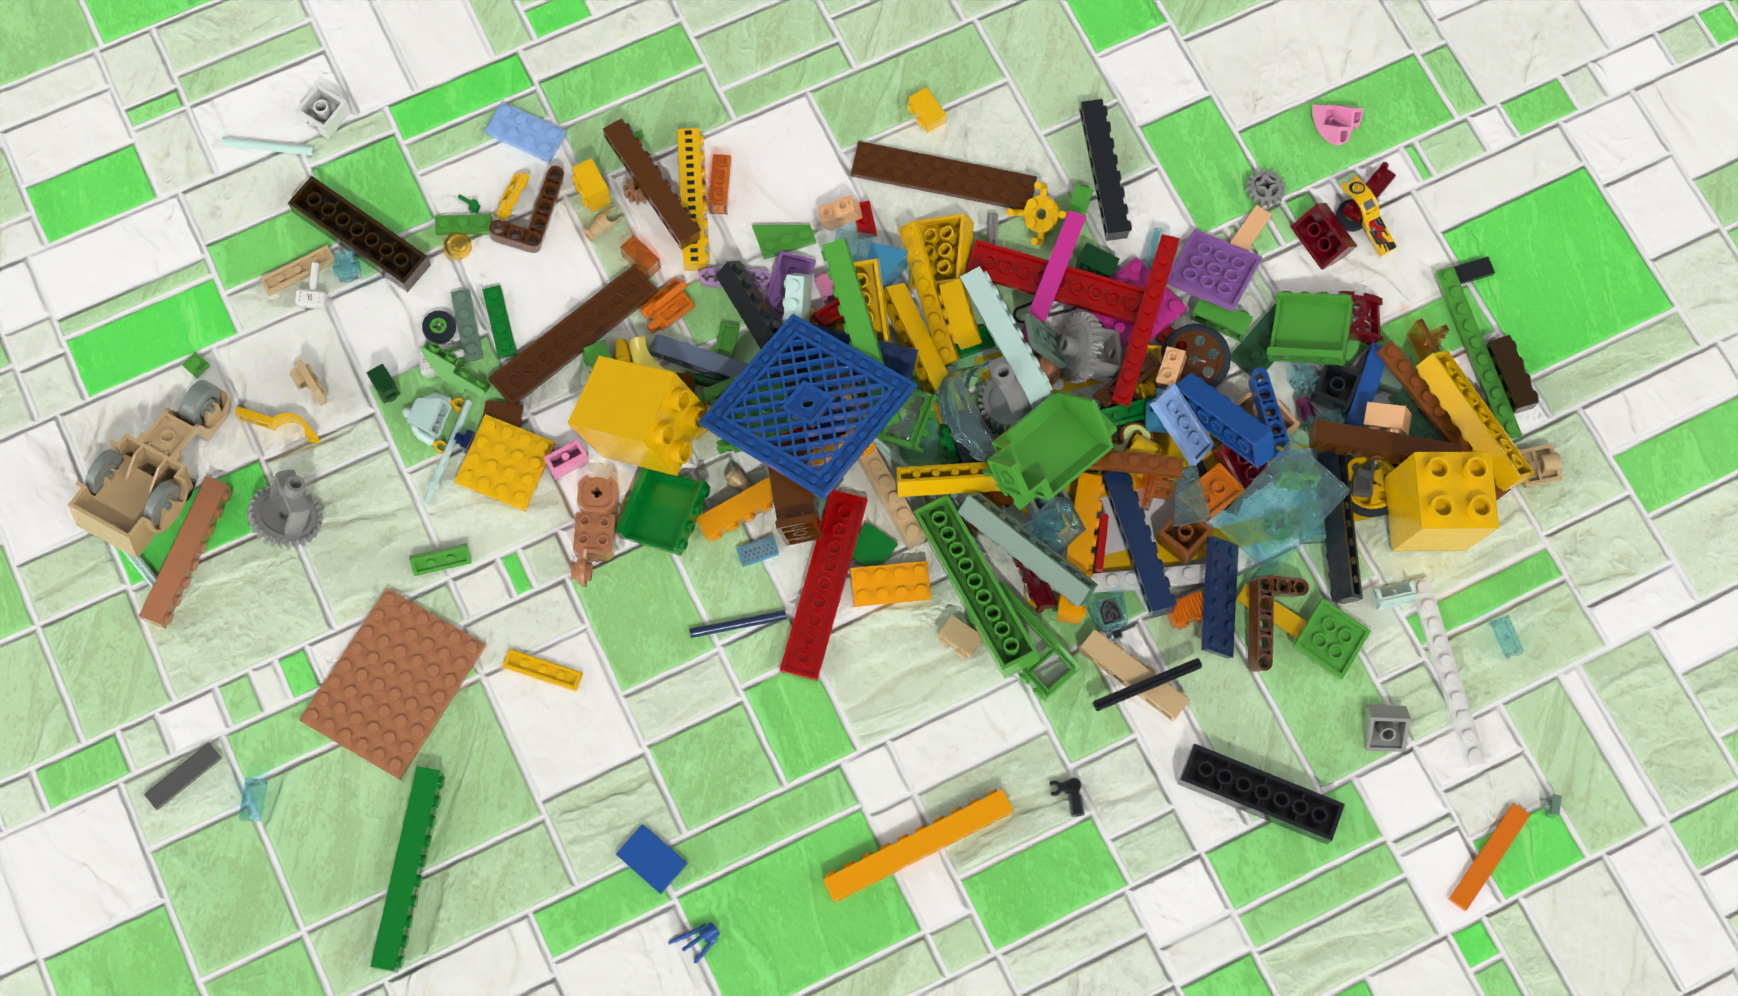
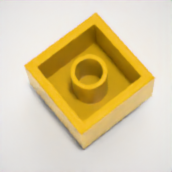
M592 158L572 167L573 175H571V178L574 182L573 186L576 192L580 193L581 201L585 208H589L591 213L611 204L608 187Z

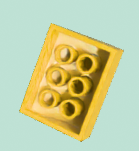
M965 213L915 220L920 229L938 291H940L939 285L960 279V276L966 274L965 271L972 253L974 222ZM910 268L909 289L917 290Z

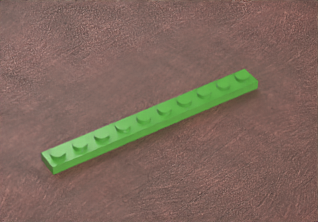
M1454 266L1436 271L1434 273L1480 388L1483 389L1486 395L1487 405H1490L1494 416L1511 440L1521 437L1522 432Z

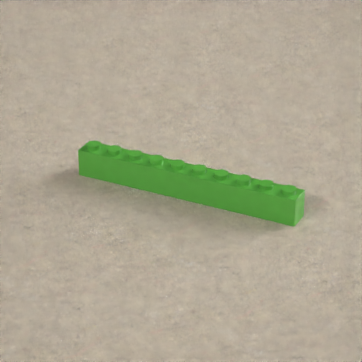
M842 238L822 245L824 250L821 251L823 260L827 261L829 266L827 274L830 280L833 279L835 285L832 287L835 298H838L840 302L838 310L840 315L845 318L844 330L851 338L849 346L885 365L847 239ZM860 381L861 386L866 385L865 381ZM881 389L870 391L871 396L882 394ZM899 410L885 427L902 422Z

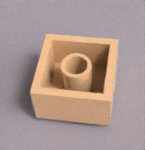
M1367 402L1364 425L1370 429L1408 435L1412 413L1406 406Z

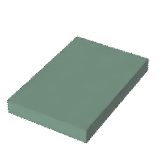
M1032 314L1024 315L1030 347L1060 369L1067 367L1065 355L1059 352L1061 336Z

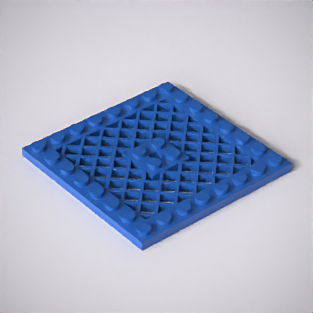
M792 313L699 420V425L825 500L917 389V384ZM804 345V350L793 351V347ZM819 354L820 359L809 360L808 358L810 355ZM806 357V361L795 363V358ZM792 359L793 363L782 365L781 360ZM824 364H835L834 368L824 369ZM821 365L822 370H810L812 366ZM808 368V372L797 374V369ZM794 370V375L784 376L783 371ZM850 372V376L840 378L839 373ZM781 373V377L770 379V374ZM827 375H837V379L826 380ZM823 376V381L813 383L812 378ZM796 381V386H785L786 382ZM865 381L866 385L855 387V382ZM782 383L783 388L772 390V385ZM852 383L853 388L842 389L841 387L842 384ZM838 385L839 390L828 392V387ZM769 386V390L759 392L758 387ZM881 389V395L871 396L870 391ZM868 392V397L857 398V393ZM854 394L855 399L844 401L843 396ZM784 395L785 399L774 401L773 396ZM835 397H840L841 401L836 402ZM761 398H771V402L760 403ZM757 399V404L747 406L746 401ZM806 402L813 403L811 407L803 406V404ZM870 403V408L859 409V405ZM856 406L857 411L846 412L845 407ZM781 407L782 412L776 413L775 408ZM772 408L773 413L762 415V410ZM833 409H843V413L832 415ZM759 411V416L749 417L748 412ZM745 413L746 418L735 420L736 414ZM788 417L787 423H777V419ZM858 417L859 422L848 424L847 419ZM774 420L775 425L764 426L763 421ZM845 420L844 425L834 426V421ZM831 422L832 427L820 428V423ZM761 423V427L750 429V424ZM816 425L818 427V429L807 431L806 428L807 426L813 429ZM803 427L804 432L793 433L792 428ZM790 429V434L779 435V430ZM776 431L777 436L766 438L765 433ZM847 431V436L836 438L837 432ZM833 433L832 439H822V435ZM819 436L820 441L809 442L808 437ZM805 438L806 443L795 445L794 440ZM792 440V446L781 447V442ZM835 445L836 450L824 451L825 446ZM821 447V453L811 454L810 449ZM807 450L808 455L797 457L796 451ZM793 452V453H794V457L791 456V455L788 454V453ZM823 459L824 464L813 466V460Z

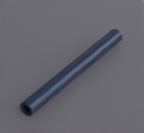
M785 610L690 628L689 631L690 637L695 638L787 620Z

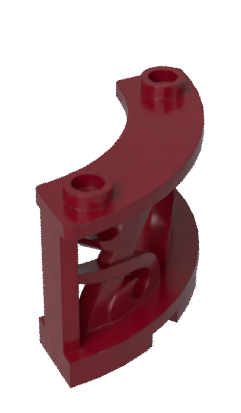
M1338 291V294L1345 293L1352 296L1354 303L1352 314L1359 317L1350 325L1348 340L1364 342L1367 345H1371L1372 342L1382 341L1380 306L1383 305V298L1369 293H1364L1361 296L1355 295V291ZM1354 306H1358L1360 309L1357 311Z

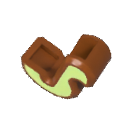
M1137 422L1127 423L1120 431L1118 442L1116 440L1112 441L1114 448L1111 450L1125 451L1127 448L1129 449L1136 434L1143 435L1151 441H1154V435L1152 431H1146L1144 424Z

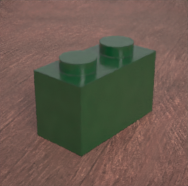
M1086 242L1076 261L1075 268L1111 278L1120 258Z
M383 363L366 372L384 404L396 400L401 395Z

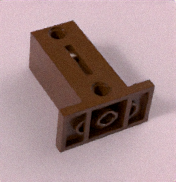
M803 438L794 440L795 445L805 443ZM792 440L781 442V447L792 446ZM807 450L796 451L797 457L808 455ZM793 452L788 453V454H790L791 456L794 457V453H793ZM768 467L777 518L775 521L776 529L785 544L789 546L825 539L820 524L816 495Z

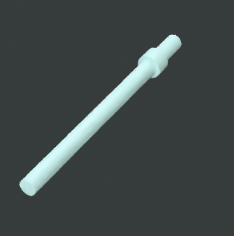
M465 400L432 480H429L428 490L423 500L424 504L430 505L435 492L440 487V479L471 408L472 402L470 400Z

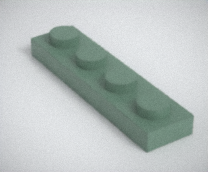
M469 288L450 292L461 347L465 354L463 356L465 363L484 359Z

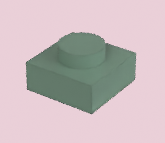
M1553 794L1545 800L1544 810L1546 811V817L1555 818L1559 816L1561 795Z

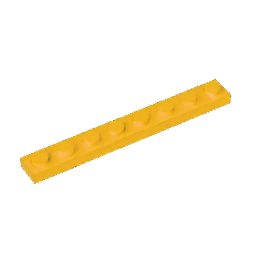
M912 221L898 229L904 249L908 251L907 259L934 345L938 353H940L944 365L948 366L960 361L956 345L946 326L948 322L942 311L944 307L938 297V287L918 223Z

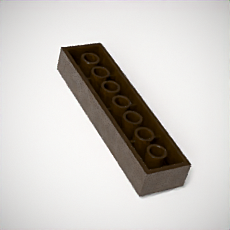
M313 176L305 182L288 202L294 214L407 293L431 266L426 254Z

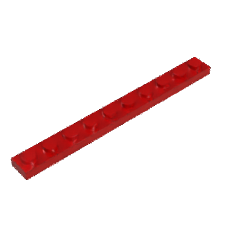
M1165 234L1161 235L1111 403L1126 407L1131 406L1180 238Z

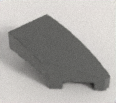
M1371 460L1368 465L1357 470L1356 475L1353 477L1352 496L1372 497L1373 477L1375 474L1374 460Z

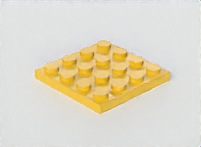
M485 414L455 478L454 484L526 512L547 466L544 457L553 452L556 442Z

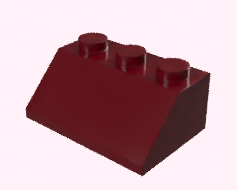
M1327 203L1315 204L1290 226L1321 270L1345 258L1357 247L1355 241Z

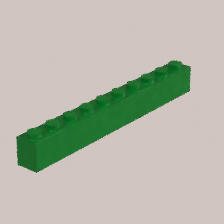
M416 767L370 965L373 969L398 973L399 968L402 969L404 956H402L403 949L408 946L409 936H407L408 928L412 927L414 919L411 914L413 907L416 908L418 902L416 892L417 888L421 887L423 880L421 870L422 867L425 868L427 863V855L425 853L432 841L430 831L431 827L434 828L436 823L435 809L439 808L441 801L439 792L440 788H443L445 784V777L441 770Z

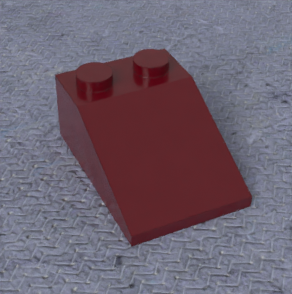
M1220 442L1211 449L1217 463H1221L1246 490L1242 495L1244 499L1249 498L1276 479L1267 462L1257 468L1223 442Z

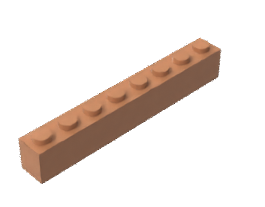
M208 476L205 477L139 614V617L145 622L164 629L172 622L173 612L182 601V593L184 589L188 588L191 581L190 577L193 571H196L198 568V560L207 549V541L215 532V524L222 517L226 502L231 499L232 489L227 483Z

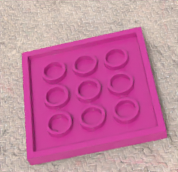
M1136 257L1111 279L1146 288L1150 270ZM1167 287L1150 341L1187 311V307ZM1087 311L1099 319L1098 323L1103 328L1118 331L1121 346L1128 347L1134 324Z

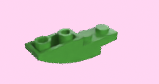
M429 341L421 348L422 354L432 369L447 384L461 394L468 389L483 398L491 385L483 378L476 377L469 370L458 366L461 360L455 354L446 352L438 344Z

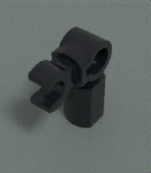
M1070 778L1063 781V783L1055 780L1049 782L1050 786L1058 787L1057 791L1051 792V796L1056 797L1063 792L1071 794L1069 796L1071 817L1085 815L1083 798L1079 794L1081 791V781L1079 779Z

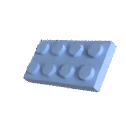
M502 102L485 129V134L550 163L566 137L567 131Z
M1175 383L1170 384L1150 403L1191 467L1197 465L1215 446Z

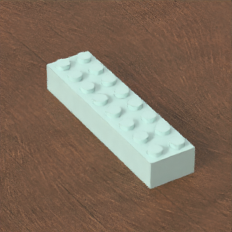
M979 266L960 276V279L1002 356L1006 358L1008 364L1012 367L1033 409L1051 395L1050 391L1053 388L1049 383L1047 375L1042 371L1036 356L1034 357L1028 342L1025 341L1020 328L1017 327L1012 314L1007 310L1008 308L1004 300L999 296L997 288L991 282L987 271L983 272Z

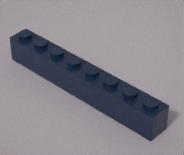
M1114 471L1103 475L1102 483H1105L1104 488L1149 615L1152 619L1173 613L1175 605H1177L1176 597L1169 590L1170 581L1167 576H1164L1163 562L1161 559H1158L1156 554L1158 553L1157 545L1155 542H1152L1150 526L1146 525L1144 521L1146 518L1144 509L1139 507L1138 493L1132 488L1131 474L1128 475L1127 472Z

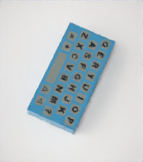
M773 536L736 548L742 567L779 555Z

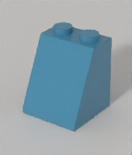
M871 242L867 260L879 258L883 289H885V287L891 286L906 269L908 251Z

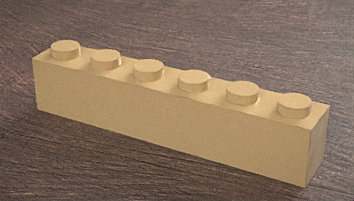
M875 448L873 453L868 456L863 455L857 461L904 544L910 550L925 542L926 535L906 499L898 497L896 482Z
M1094 629L1078 651L1125 687L1155 676V671L1152 668L1143 666L1139 663L1140 660L1136 656L1128 655L1123 651L1124 648L1121 645L1109 641L1108 636L1102 631L1097 632ZM1170 682L1137 695L1172 722L1176 720L1190 701L1183 691L1174 689Z

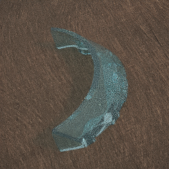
M990 362L950 372L943 378L937 390L938 411L943 423L947 424L952 431L950 435L956 442L962 443L971 452L970 456L982 462H988L987 459L996 453L992 445L994 440L977 420L970 404L968 388L971 377H980L988 368L987 365Z

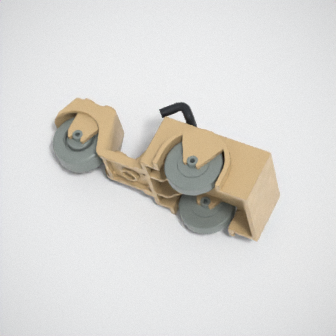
M206 380L197 381L186 392L182 399L180 410L174 411L166 408L146 434L141 433L136 439L125 433L119 442L111 439L109 441L111 449L103 451L90 466L86 475L85 485L79 481L75 483L78 492L68 503V507L76 526L138 558L156 534L164 532L174 523L182 511L185 502L192 496L197 481L190 478L187 466L182 464L181 453L194 436L204 441H210L229 417L230 396Z

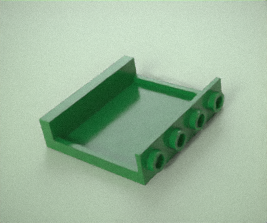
M642 467L616 526L615 533L621 539L682 556L683 551L688 546V539L695 530L696 520L703 511L705 499L710 494L709 484L705 479L699 482Z

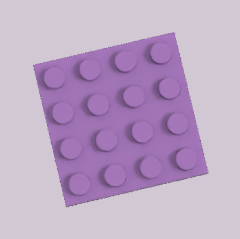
M1194 229L1171 269L1167 285L1234 312L1261 263L1262 256Z

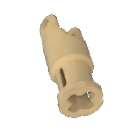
M615 206L597 217L589 227L582 229L589 241L594 242L598 235L608 231L623 218L622 215L612 222L606 219L605 215L613 210Z

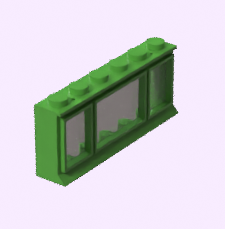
M1001 581L999 585L1039 654L1038 662L1018 671L1020 674L1019 678L1024 684H1029L1033 688L1032 692L1038 699L1042 698L1046 701L1080 671L1081 665ZM966 613L967 622L970 626L974 628V624L972 623L969 615Z

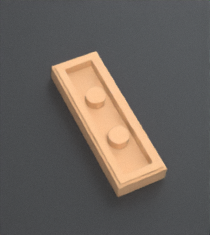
M1256 205L1230 244L1248 251L1272 214Z

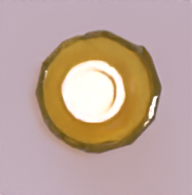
M452 233L445 238L443 243V254L449 260L456 259L461 261L468 257L472 250L470 238L463 233Z

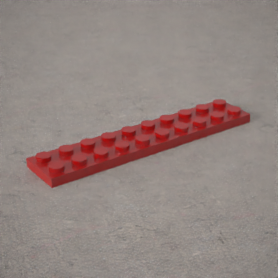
M976 239L965 272L968 273L980 266L983 272L987 271L992 283L1036 295L1049 260ZM1067 266L1054 301L1135 324L1145 288Z
M836 490L831 491L821 523L825 539L816 540L780 672L818 682L868 503L867 498Z

